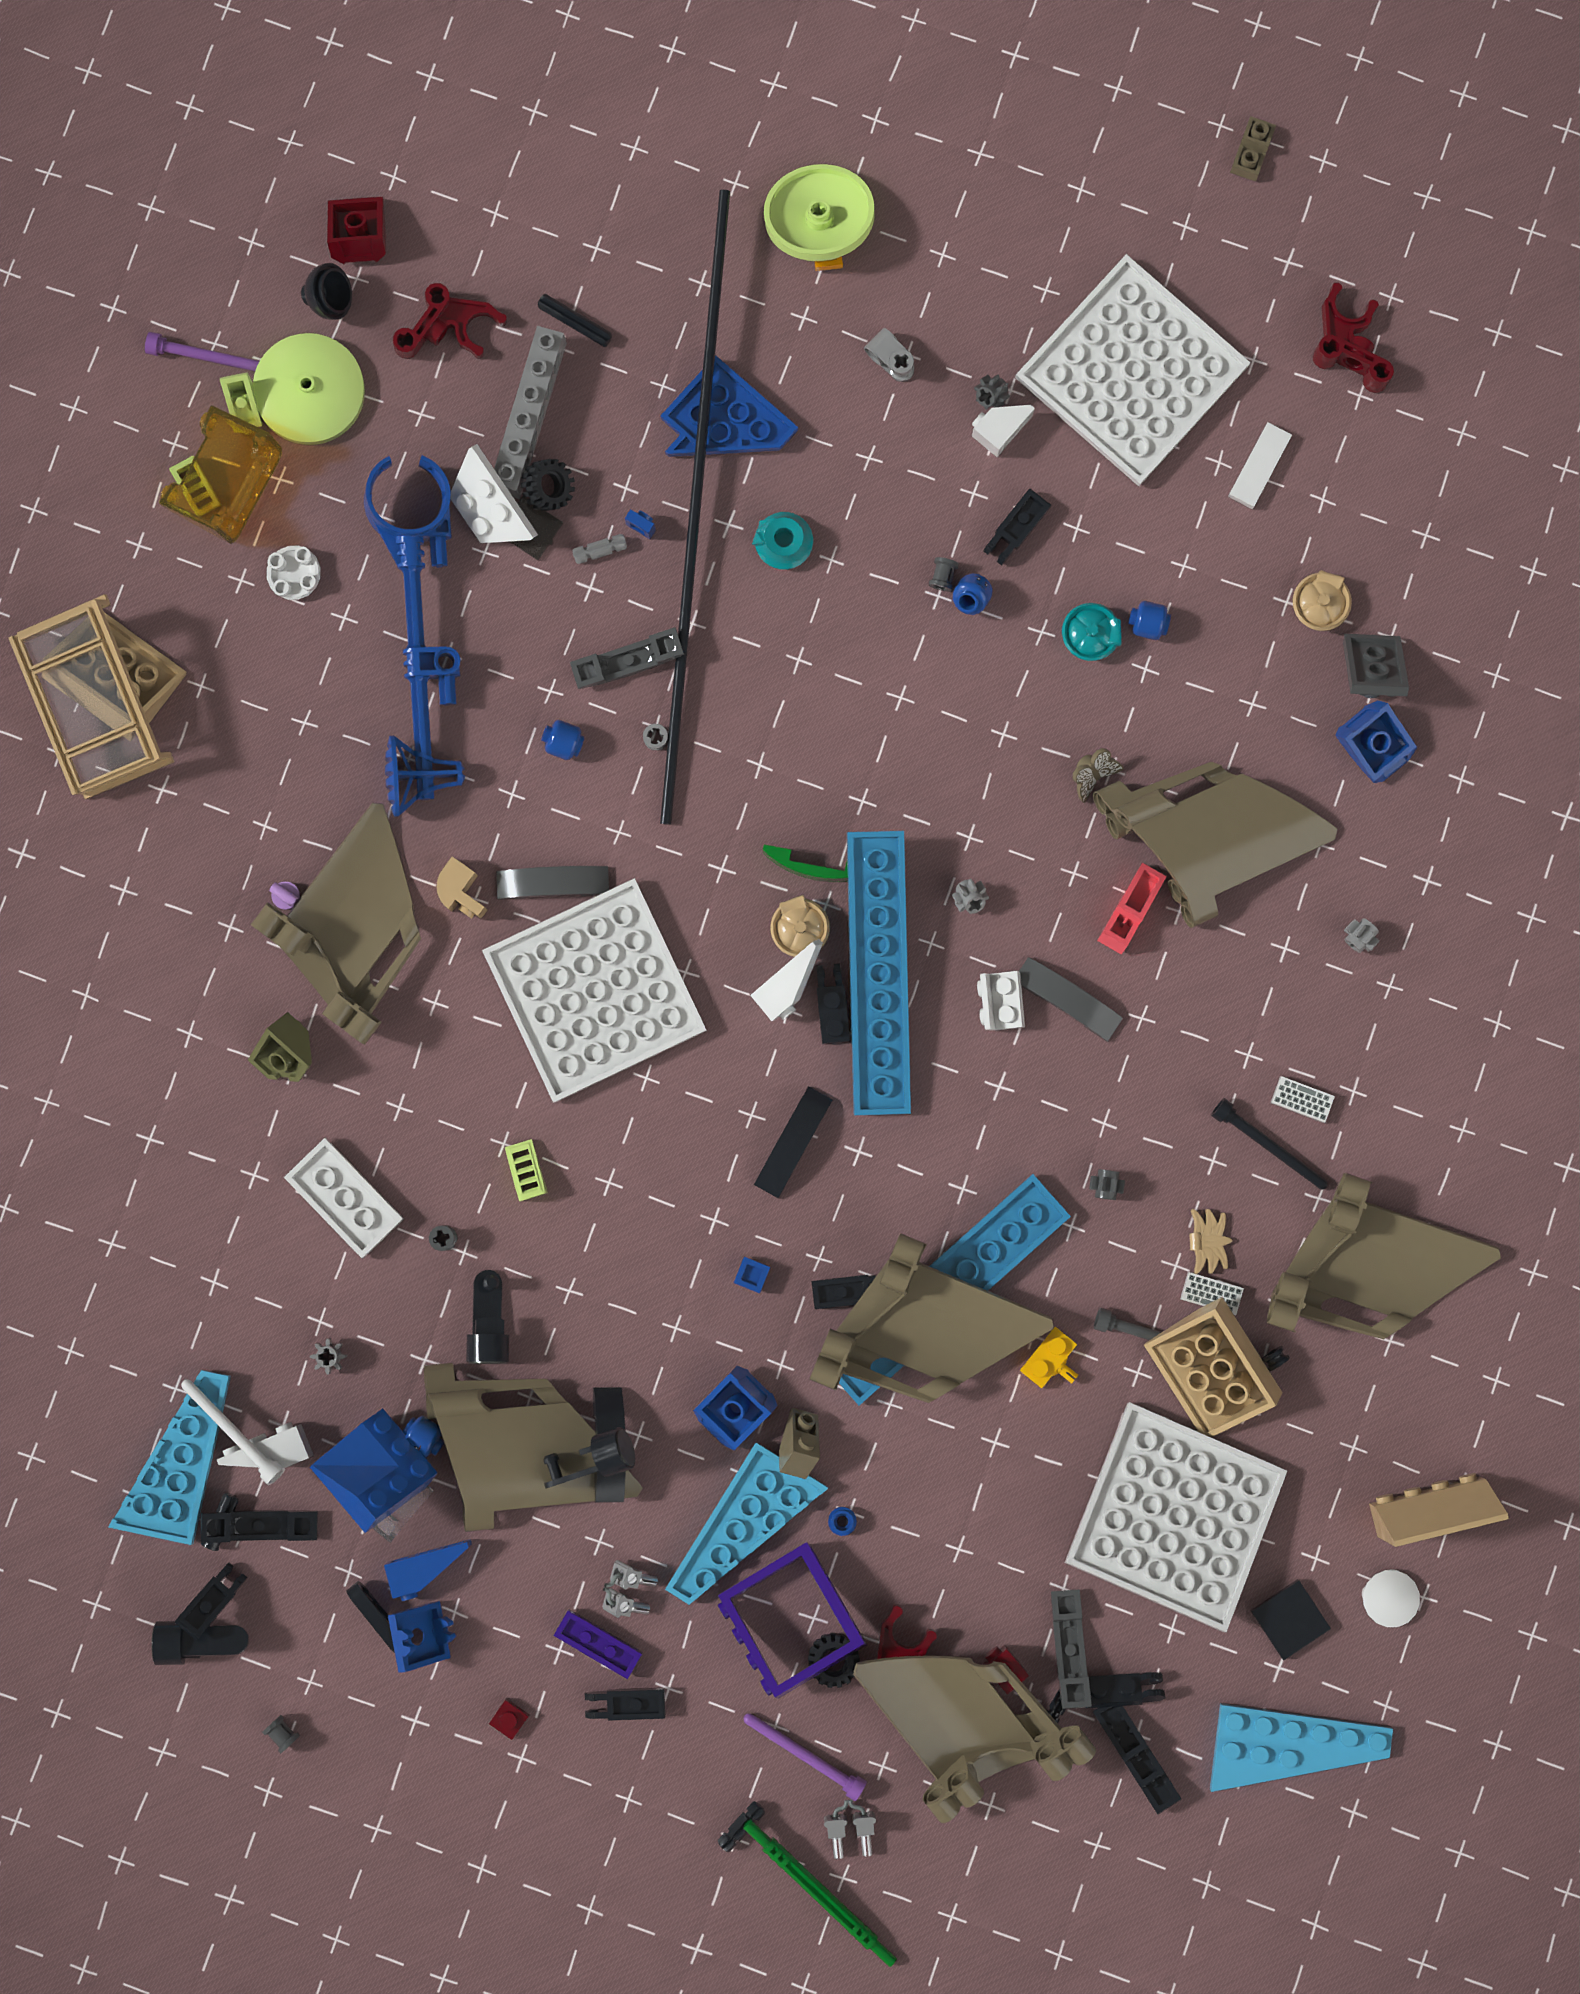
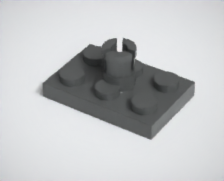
M1344 634L1343 647L1350 694H1359L1366 698H1377L1380 695L1390 697L1408 695L1409 683L1400 636Z

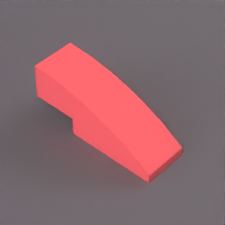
M1142 862L1097 941L1122 955L1167 876Z

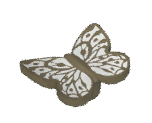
M1101 748L1093 756L1086 755L1082 757L1073 772L1072 778L1077 783L1078 797L1083 803L1086 802L1096 782L1101 777L1113 775L1124 769L1117 760L1111 758V753L1107 749Z

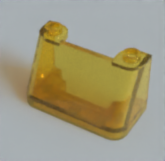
M211 405L208 412H205L200 420L201 432L205 439L180 484L174 482L165 486L161 492L159 504L219 539L232 544L240 536L276 469L282 455V447L269 432Z

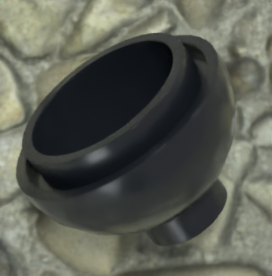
M324 263L315 267L310 272L305 285L301 289V297L303 302L321 318L338 320L343 318L351 307L352 287L346 273L338 265Z

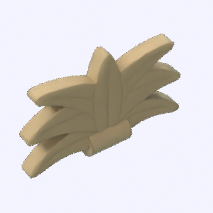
M1192 1209L1194 1232L1189 1234L1190 1250H1194L1196 1256L1194 1274H1198L1202 1270L1206 1260L1209 1274L1214 1272L1218 1261L1221 1262L1224 1269H1227L1228 1260L1223 1246L1231 1243L1232 1239L1222 1236L1226 1224V1214L1221 1213L1217 1222L1211 1210L1206 1209L1204 1223L1200 1214L1195 1209Z

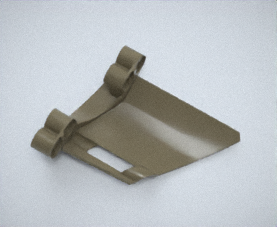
M1214 762L1206 763L1132 792L1121 781H1117L1093 793L1097 809L1106 816V825L1111 836L1117 840L1135 832L1173 877V879L1168 881V888L1173 899L1181 904L1182 917L1190 928L1218 916L1215 895L1335 840L1337 833L1335 826L1296 800L1247 775L1231 774L1223 769L1222 765ZM1200 775L1209 782L1216 784L1178 803L1172 802L1163 794V792Z
M372 803L288 915H285L267 902L250 924L277 944L328 1004L322 1014L363 1045L368 1042L382 1023L371 1013L421 940L420 931L414 917L415 910L384 804ZM399 931H401L405 948L377 985L373 986L370 981L369 971Z
M1344 1173L1332 1201L1308 1234L1286 1272L1281 1274L1278 1284L1271 1294L1267 1323L1295 1333V1326L1300 1316L1385 1339L1404 1327L1412 1318L1440 1298L1501 1259L1499 1247L1368 1203L1366 1198L1370 1184L1373 1182ZM1336 1297L1388 1316L1377 1324L1368 1326L1322 1310L1321 1305L1325 1300Z
M900 1233L887 1263L836 1331L833 1329L829 1330L809 1380L837 1390L842 1374L930 1403L1009 1354L1054 1329L1053 1319L1045 1314L920 1263L919 1261L927 1244ZM884 1357L936 1379L916 1389L871 1370L870 1366L876 1359Z
M453 1363L424 1365L427 1418L437 1419L462 1496L465 1532L494 1529V1511L595 1501L594 1474L596 1472L545 1489L544 1483L552 1481L547 1464L544 1465L543 1461L547 1455L558 1454L560 1459L558 1463L563 1476L596 1466L591 1452L581 1456L579 1453L580 1449L591 1446V1439L595 1435V1431L547 1379L455 1381ZM532 1388L546 1405L490 1409L483 1403L481 1396L487 1392ZM627 1470L624 1498L637 1497L643 1487Z
M904 1656L856 1663L853 1673L855 1678L935 1777V1781L926 1790L922 1799L941 1823L951 1821L958 1814L961 1806L968 1808L978 1803L984 1795V1790L979 1782L997 1772L1036 1759L1052 1781H1059L1068 1775L1073 1764L1084 1765L1096 1753L1095 1746L1079 1726L1073 1725L1061 1728L1005 1663L993 1661L992 1664L979 1665L972 1658L951 1656ZM1008 1681L1031 1712L1015 1715L990 1682L1001 1683Z

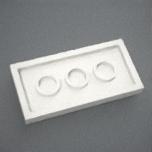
M324 1138L284 1177L361 1258H365L404 1220L396 1209L327 1138Z

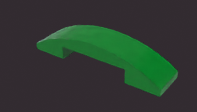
M765 844L763 846V854L769 860L795 875L823 882L848 881L847 862L845 871L790 861L791 849Z

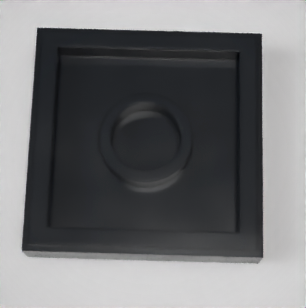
M1298 1579L1250 1610L1283 1661L1331 1629Z

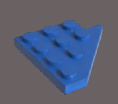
M715 355L706 455L780 451L798 431V427ZM702 371L660 416L661 420L679 435L665 451L668 457L695 455Z

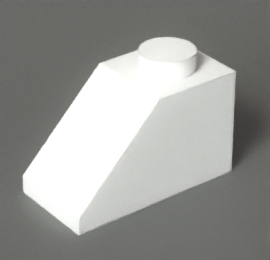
M1032 405L991 408L986 414L981 412L972 423V426H974L972 437L998 457L1031 419L1035 408Z

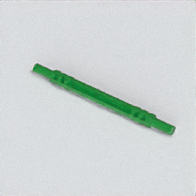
M751 1819L744 1825L743 1829L763 1847L762 1851L835 1918L849 1934L854 1936L866 1950L871 1949L889 1967L896 1962L897 1958L877 1940L878 1936L799 1863L784 1846L779 1844L774 1837L770 1838Z

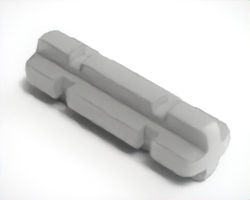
M623 534L612 536L610 540L605 538L587 544L585 548L583 546L574 548L573 556L575 562L581 564L587 562L588 558L593 560L612 554L614 550L617 552L625 550L627 548L625 537Z

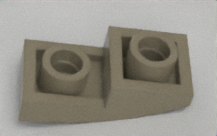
M1250 116L1230 173L1256 182L1276 127L1275 124Z

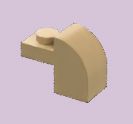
M454 857L450 858L439 874L437 880L438 896L444 906L451 912L459 903L461 906L458 910L471 919L474 915L481 919L487 912V909L466 894L478 875Z

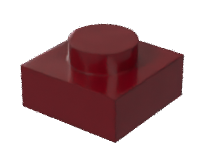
M506 1698L489 1722V1725L513 1740L530 1714Z

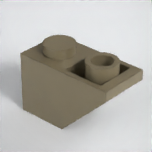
M792 1408L779 1449V1468L781 1473L806 1479L820 1459L818 1415Z

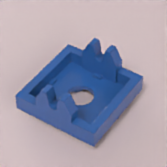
M433 1601L388 1615L399 1673L408 1672L451 1658L448 1643L454 1640L456 1634L449 1632L448 1627L454 1623L447 1616L443 1617L440 1601ZM415 1628L420 1629L423 1633V1640L419 1645H414L411 1641V1638L414 1637L412 1631Z

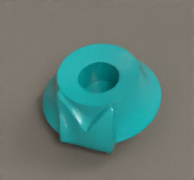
M778 512L759 521L752 545L756 547L760 558L769 566L777 569H792L801 565L809 557L813 547V534L808 523L800 516L790 512Z
M1081 604L1072 609L1063 622L1062 638L1064 644L1074 656L1087 661L1103 659L1122 644L1121 620L1109 608L1101 604Z

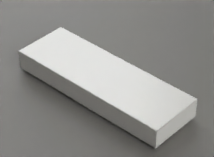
M1267 422L1228 497L1253 509L1292 434Z

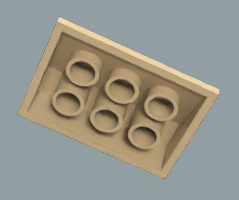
M104 612L147 720L150 723L186 676L187 672ZM87 617L44 657L43 661L96 639L97 635L90 618ZM101 647L42 672V678L114 730L132 722ZM136 731L124 737L132 741L137 736Z
M1223 1297L1199 1308L1144 1344L1198 1432L1208 1437H1213L1275 1407L1283 1393Z
M1476 1473L1460 1476L1459 1482L1450 1484L1448 1480L1434 1482L1431 1484L1432 1488L1422 1491L1420 1487L1404 1490V1495L1393 1497V1494L1381 1495L1376 1497L1377 1502L1369 1503L1377 1537L1395 1547L1507 1520L1509 1517L1485 1478L1477 1477Z

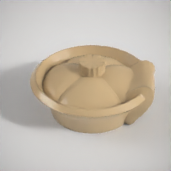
M1322 570L1304 578L1296 587L1293 595V608L1298 619L1307 627L1319 631L1331 630L1341 625L1348 617L1352 605L1350 591L1344 583L1345 578Z
M802 895L779 904V908L772 917L770 930L776 946L787 955L795 957L815 940L820 939L823 942V947L829 936L830 924L823 908L814 901L805 899V896Z

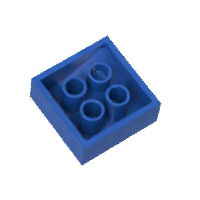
M383 1408L362 1422L310 1467L365 1533L426 1489L438 1473L422 1453L405 1439L404 1432Z

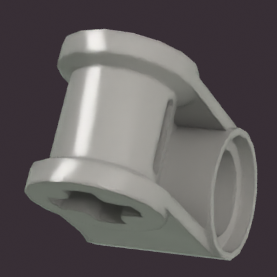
M883 328L864 347L868 356L896 381L904 382L913 376L914 359L912 354L886 328ZM897 363L901 365L906 363L907 367L904 368L900 366L899 368H897Z

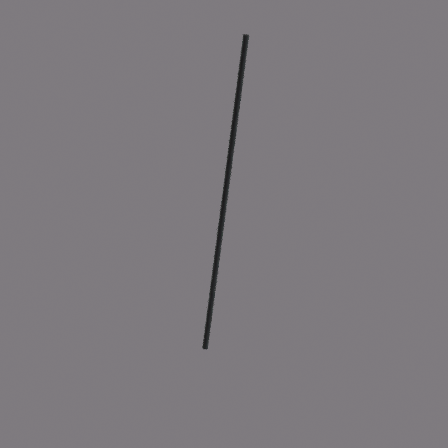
M729 190L719 191L678 636L684 655L675 659L660 824L671 825L730 202Z

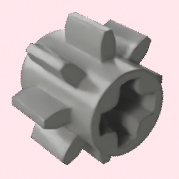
M972 879L960 882L956 887V893L952 894L959 912L966 909L969 914L981 911L986 904L985 900L989 899L982 881L975 884Z
M1365 918L1360 922L1356 919L1352 920L1344 929L1348 934L1344 939L1345 942L1358 953H1361L1364 949L1367 952L1372 951L1380 941L1375 937L1379 930Z
M331 1338L326 1340V1346L324 1347L322 1344L316 1343L315 1347L318 1351L316 1354L310 1355V1358L316 1359L318 1363L314 1369L317 1370L324 1367L326 1374H331L332 1366L341 1370L343 1367L339 1362L347 1357L346 1354H341L340 1351L343 1344L339 1343L334 1346L332 1345ZM328 1349L330 1354L335 1355V1359L330 1360L329 1364L328 1359L323 1358V1353L328 1352Z

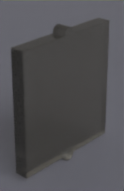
M522 496L518 505L538 535L531 540L508 542L538 561L547 547L554 543L553 538L563 525V522L547 511L534 509V504L529 505L526 502L528 499Z

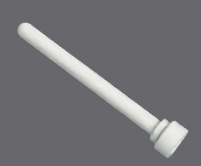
M186 1379L182 1382V1389L259 1467L260 1478L267 1485L274 1483L284 1473L285 1468L277 1460L267 1459L191 1380Z

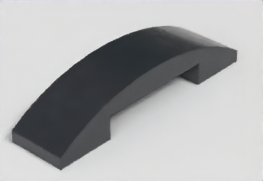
M808 1086L755 1181V1186L776 1198L780 1197L832 1103V1099Z
M593 1387L595 1435L617 1427L625 1430L622 1387ZM599 1471L594 1474L595 1503L624 1502L626 1471L609 1477H604Z
M252 1510L201 1513V1543L253 1540H317L318 1511Z

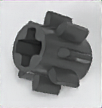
M987 374L980 379V384L974 387L977 391L976 401L984 406L985 410L991 406L994 408L1002 407L1004 401L1010 397L1007 393L1008 383L1000 378L998 374L992 379Z
M1098 1169V1176H1091L1089 1189L1096 1190L1095 1198L1116 1200L1117 1193H1124L1125 1180H1119L1120 1172Z

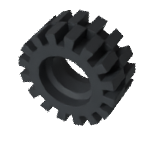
M546 459L531 463L532 465L526 467L525 470L528 473H523L521 477L526 480V482L521 483V488L526 487V492H523L522 495L523 497H529L526 502L529 505L534 504V509H541V511L560 509L568 504L566 501H571L573 498L569 493L575 492V487H571L570 483L575 482L574 477L569 478L568 475L572 471L570 468L564 469L566 466L564 462L558 463V459ZM545 474L550 475L554 482V492L551 496L546 495L542 489L541 481Z
M835 1633L822 1635L820 1639L815 1640L809 1650L808 1666L821 1660L827 1651L837 1650L849 1643L850 1640L841 1633L840 1635ZM858 1651L845 1658V1664L840 1670L830 1671L827 1669L815 1676L814 1679H817L818 1683L822 1686L823 1684L827 1685V1688H832L833 1686L840 1688L844 1684L848 1685L851 1679L855 1678L853 1673L856 1663L860 1662Z

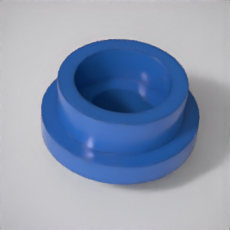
M847 1507L835 1508L828 1518V1525L831 1531L839 1536H846L852 1533L857 1524L854 1512ZM838 1517H847L848 1523L845 1526L838 1525Z

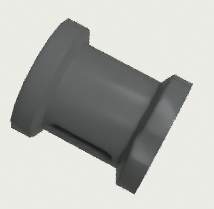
M936 557L934 560L936 567L933 578L929 581V586L937 590L951 592L954 571L958 569L959 563L951 559Z
M437 1226L429 1234L431 1247L438 1251L452 1249L458 1240L456 1231L449 1226ZM440 1231L450 1236V1239L446 1240V1246L443 1243L437 1242V1238L441 1236Z
M282 1715L262 1731L264 1735H268L279 1747L278 1752L280 1754L300 1736L298 1732L294 1733L283 1721L284 1717Z

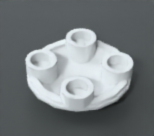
M287 546L268 557L267 581L270 588L278 596L287 600H299L310 595L317 587L320 580L321 567L317 557L308 548Z
M1395 1569L1384 1570L1375 1574L1362 1590L1363 1605L1367 1614L1376 1623L1385 1627H1399L1408 1623L1416 1615L1420 1605V1593L1415 1582L1407 1574Z

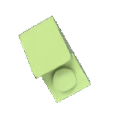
M248 373L220 378L235 432L261 427L263 422L258 412L253 382Z

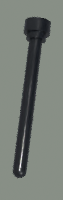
M1223 1098L1215 1107L1211 1116L1220 1123L1223 1121L1226 1124L1230 1122L1317 1188L1324 1190L1328 1187L1326 1179L1236 1114L1237 1110L1233 1108L1234 1104L1226 1098Z

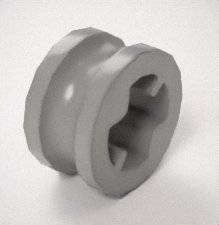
M651 724L645 728L643 740L649 749L658 751L667 745L668 734L662 725ZM654 730H659L660 736L663 737L661 742L657 740L658 744H652L651 738L648 737L650 732L654 734Z

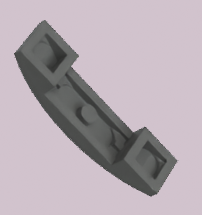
M676 627L650 635L648 639L600 655L595 653L571 661L570 665L578 689H583L649 670L684 655Z
M557 866L496 871L498 900L563 895L592 896L609 891L608 866Z
M1029 957L1019 970L1021 986L1049 1002L1107 1042L1123 1019L1086 991Z
M1080 1589L1051 1591L1054 1643L1062 1709L1092 1707L1083 1637Z

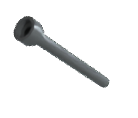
M1101 1307L1094 1321V1329L1101 1332L1114 1329L1146 1340H1150L1161 1333L1117 1319L1111 1310Z

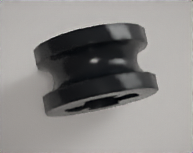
M1283 1346L1273 1349L1261 1358L1263 1362L1268 1364L1267 1369L1269 1372L1280 1367L1290 1359L1289 1355L1283 1354Z

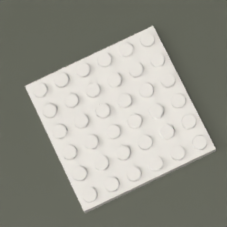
M1126 254L1020 369L1015 378L1136 485L1140 486L1248 368L1251 362Z
M635 878L482 950L553 1103L707 1031Z
M1129 1402L1126 1405L1064 1563L1217 1630L1227 1632L1287 1470Z

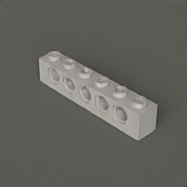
M537 326L494 467V470L512 497L520 499L523 488H521V483L525 482V479L521 477L523 473H528L525 469L531 464L567 344L564 333Z

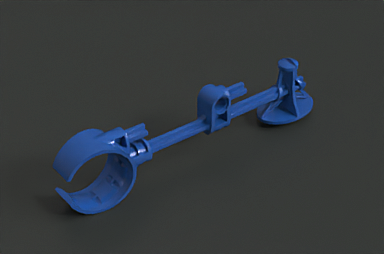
M423 455L418 467L426 470L434 477L442 494V505L439 514L429 525L418 529H402L387 523L376 512L372 502V489L378 476L392 466L390 456L381 460L372 469L364 493L366 516L372 527L383 539L397 565V569L401 570L404 575L408 645L403 650V655L407 656V661L403 662V665L407 668L408 672L404 674V678L409 680L411 686L414 750L397 737L389 736L387 743L389 750L385 752V761L388 762L385 765V775L388 778L385 781L386 788L390 790L387 796L388 802L392 804L391 810L394 817H399L416 800L435 799V790L462 786L465 780V776L462 773L465 768L461 761L432 758L427 682L429 679H438L440 705L457 704L455 678L460 677L461 659L458 652L451 647H426L424 641L420 573L425 568V563L421 560L425 556V552L421 550V545L424 544V541L430 542L431 567L448 566L446 540L451 539L452 536L449 505L451 491L448 479L435 462ZM443 656L449 657L453 662V667L443 669L440 667L438 659ZM396 747L408 771H398ZM401 747L415 757L416 771H412ZM432 763L456 766V770L434 771ZM456 777L455 782L434 786L433 779ZM415 779L417 781V794L405 804L412 780ZM408 780L401 805L399 806L398 781Z

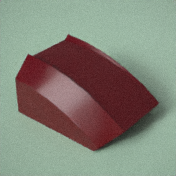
M383 197L328 200L327 244L332 259L344 265L349 262H378L386 255Z

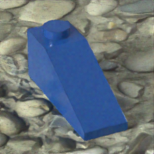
M471 1539L387 1562L384 1567L392 1598L401 1597V1601H406L418 1597L417 1592L427 1586L472 1545Z

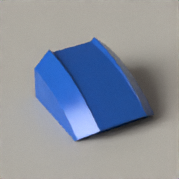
M1379 700L1365 705L1361 711L1340 726L1335 734L1351 758L1373 783L1384 782L1407 763L1417 749V746L1389 704Z
M736 1366L693 1411L698 1421L722 1445L735 1450L778 1405L774 1395L752 1376L748 1369Z

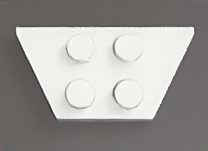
M478 444L469 448L451 490L450 499L479 542L524 541L538 535Z

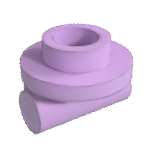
M275 882L269 890L272 893L273 903L283 910L292 909L300 899L299 889L291 882Z

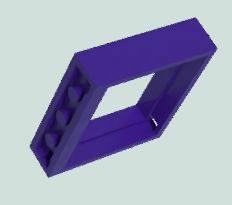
M808 1542L718 1595L721 1600L718 1607L725 1619L731 1618L735 1628L732 1629V1632L740 1645L745 1643L750 1653L746 1657L754 1670L759 1668L764 1677L760 1682L768 1696L773 1694L775 1698H781L867 1646L866 1641ZM802 1557L850 1642L783 1683L778 1684L732 1599Z

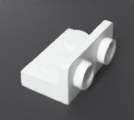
M1020 971L980 974L977 990L979 997H982L983 1008L980 1009V1021L982 1025H985V1030L995 1031L1024 1028Z

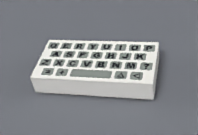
M1281 1076L1271 1103L1325 1123L1335 1096Z
M1188 1272L1180 1299L1205 1306L1223 1297L1232 1313L1236 1316L1244 1288Z

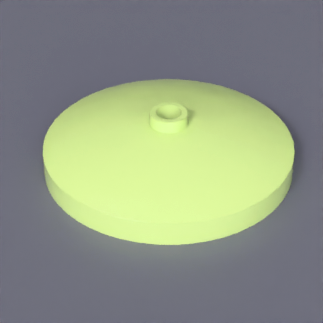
M827 164L809 165L786 174L771 188L764 205L765 227L773 243L788 255L807 261L832 260L850 253L867 238L875 218L874 200L867 184L850 170Z
M296 334L274 344L261 358L253 379L258 412L266 425L280 437L302 445L326 443L344 434L358 418L365 398L364 378L354 356L338 341L320 334ZM307 383H312L309 388H303Z

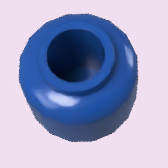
M974 573L964 576L953 591L955 606L959 611L968 615L982 612L992 597L990 582L984 576Z
M1142 601L1138 609L1132 608L1128 624L1133 625L1134 635L1158 640L1161 635L1166 636L1171 614L1167 613L1168 610L1165 605Z
M556 720L552 727L546 725L541 741L546 742L545 751L548 754L564 760H570L573 756L577 757L579 755L585 737L581 735V729L578 726L562 720Z
M420 1416L417 1419L413 1417L403 1430L405 1439L419 1450L425 1458L431 1453L436 1456L445 1443L441 1439L442 1433L439 1425L425 1416Z

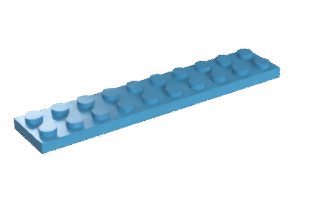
M904 831L847 832L854 1115L911 1114Z
M1032 1174L929 1267L988 1291L1071 1216ZM883 1357L873 1361L870 1368L877 1373L891 1378L904 1365ZM842 1374L839 1384L858 1405H861L880 1388V1386Z

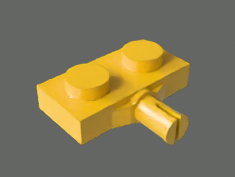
M1054 1327L1020 1371L1041 1389L1051 1377L1058 1373L1072 1384L1074 1379L1066 1372L1075 1379L1079 1374L1068 1367L1066 1362L1069 1354L1077 1344L1057 1327Z

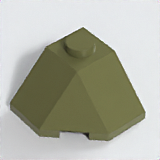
M287 1012L267 1027L248 1061L268 1079L277 1080L280 1077L289 1078V1081L299 1082L312 1064L309 1032Z

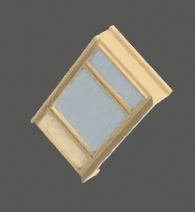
M105 594L17 632L15 636L8 637L72 795L83 794L85 799L174 763L171 752L161 753L104 614L103 608L111 605Z

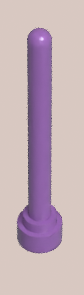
M154 332L147 334L145 342V353L155 356L167 352L256 371L260 362L169 342L161 334Z
M748 1713L744 1716L745 1724L843 1786L842 1790L846 1792L845 1795L853 1801L858 1799L867 1784L866 1780L858 1775L856 1777L853 1775L847 1776L753 1714Z

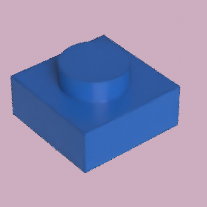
M630 509L625 517L626 525L646 538L651 539L656 531L655 525L652 523L653 518L643 511L639 510L636 513Z
M744 1256L734 1283L760 1294L770 1267Z

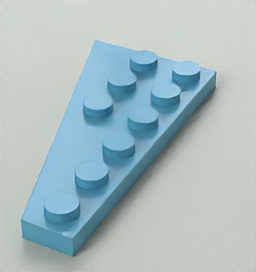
M201 1370L194 1384L223 1413L231 1375ZM188 1394L185 1396L184 1402L172 1418L162 1439L159 1440L138 1475L137 1481L121 1504L122 1506L108 1528L188 1545L194 1544L219 1426Z
M755 1442L665 1590L690 1605L728 1571L732 1570L740 1561L782 1528L796 1514L825 1492L828 1486L810 1475L803 1479L781 1473L779 1456L758 1442Z
M1220 1703L1210 1791L1225 1790L1390 1758L1393 1728Z

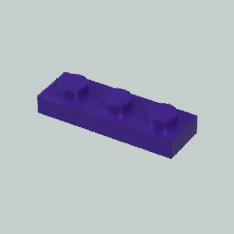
M568 1609L553 1635L626 1679L629 1678L643 1653Z

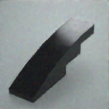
M1102 1707L1094 1710L1095 1717L1157 1815L1181 1801L1182 1798L1124 1707Z

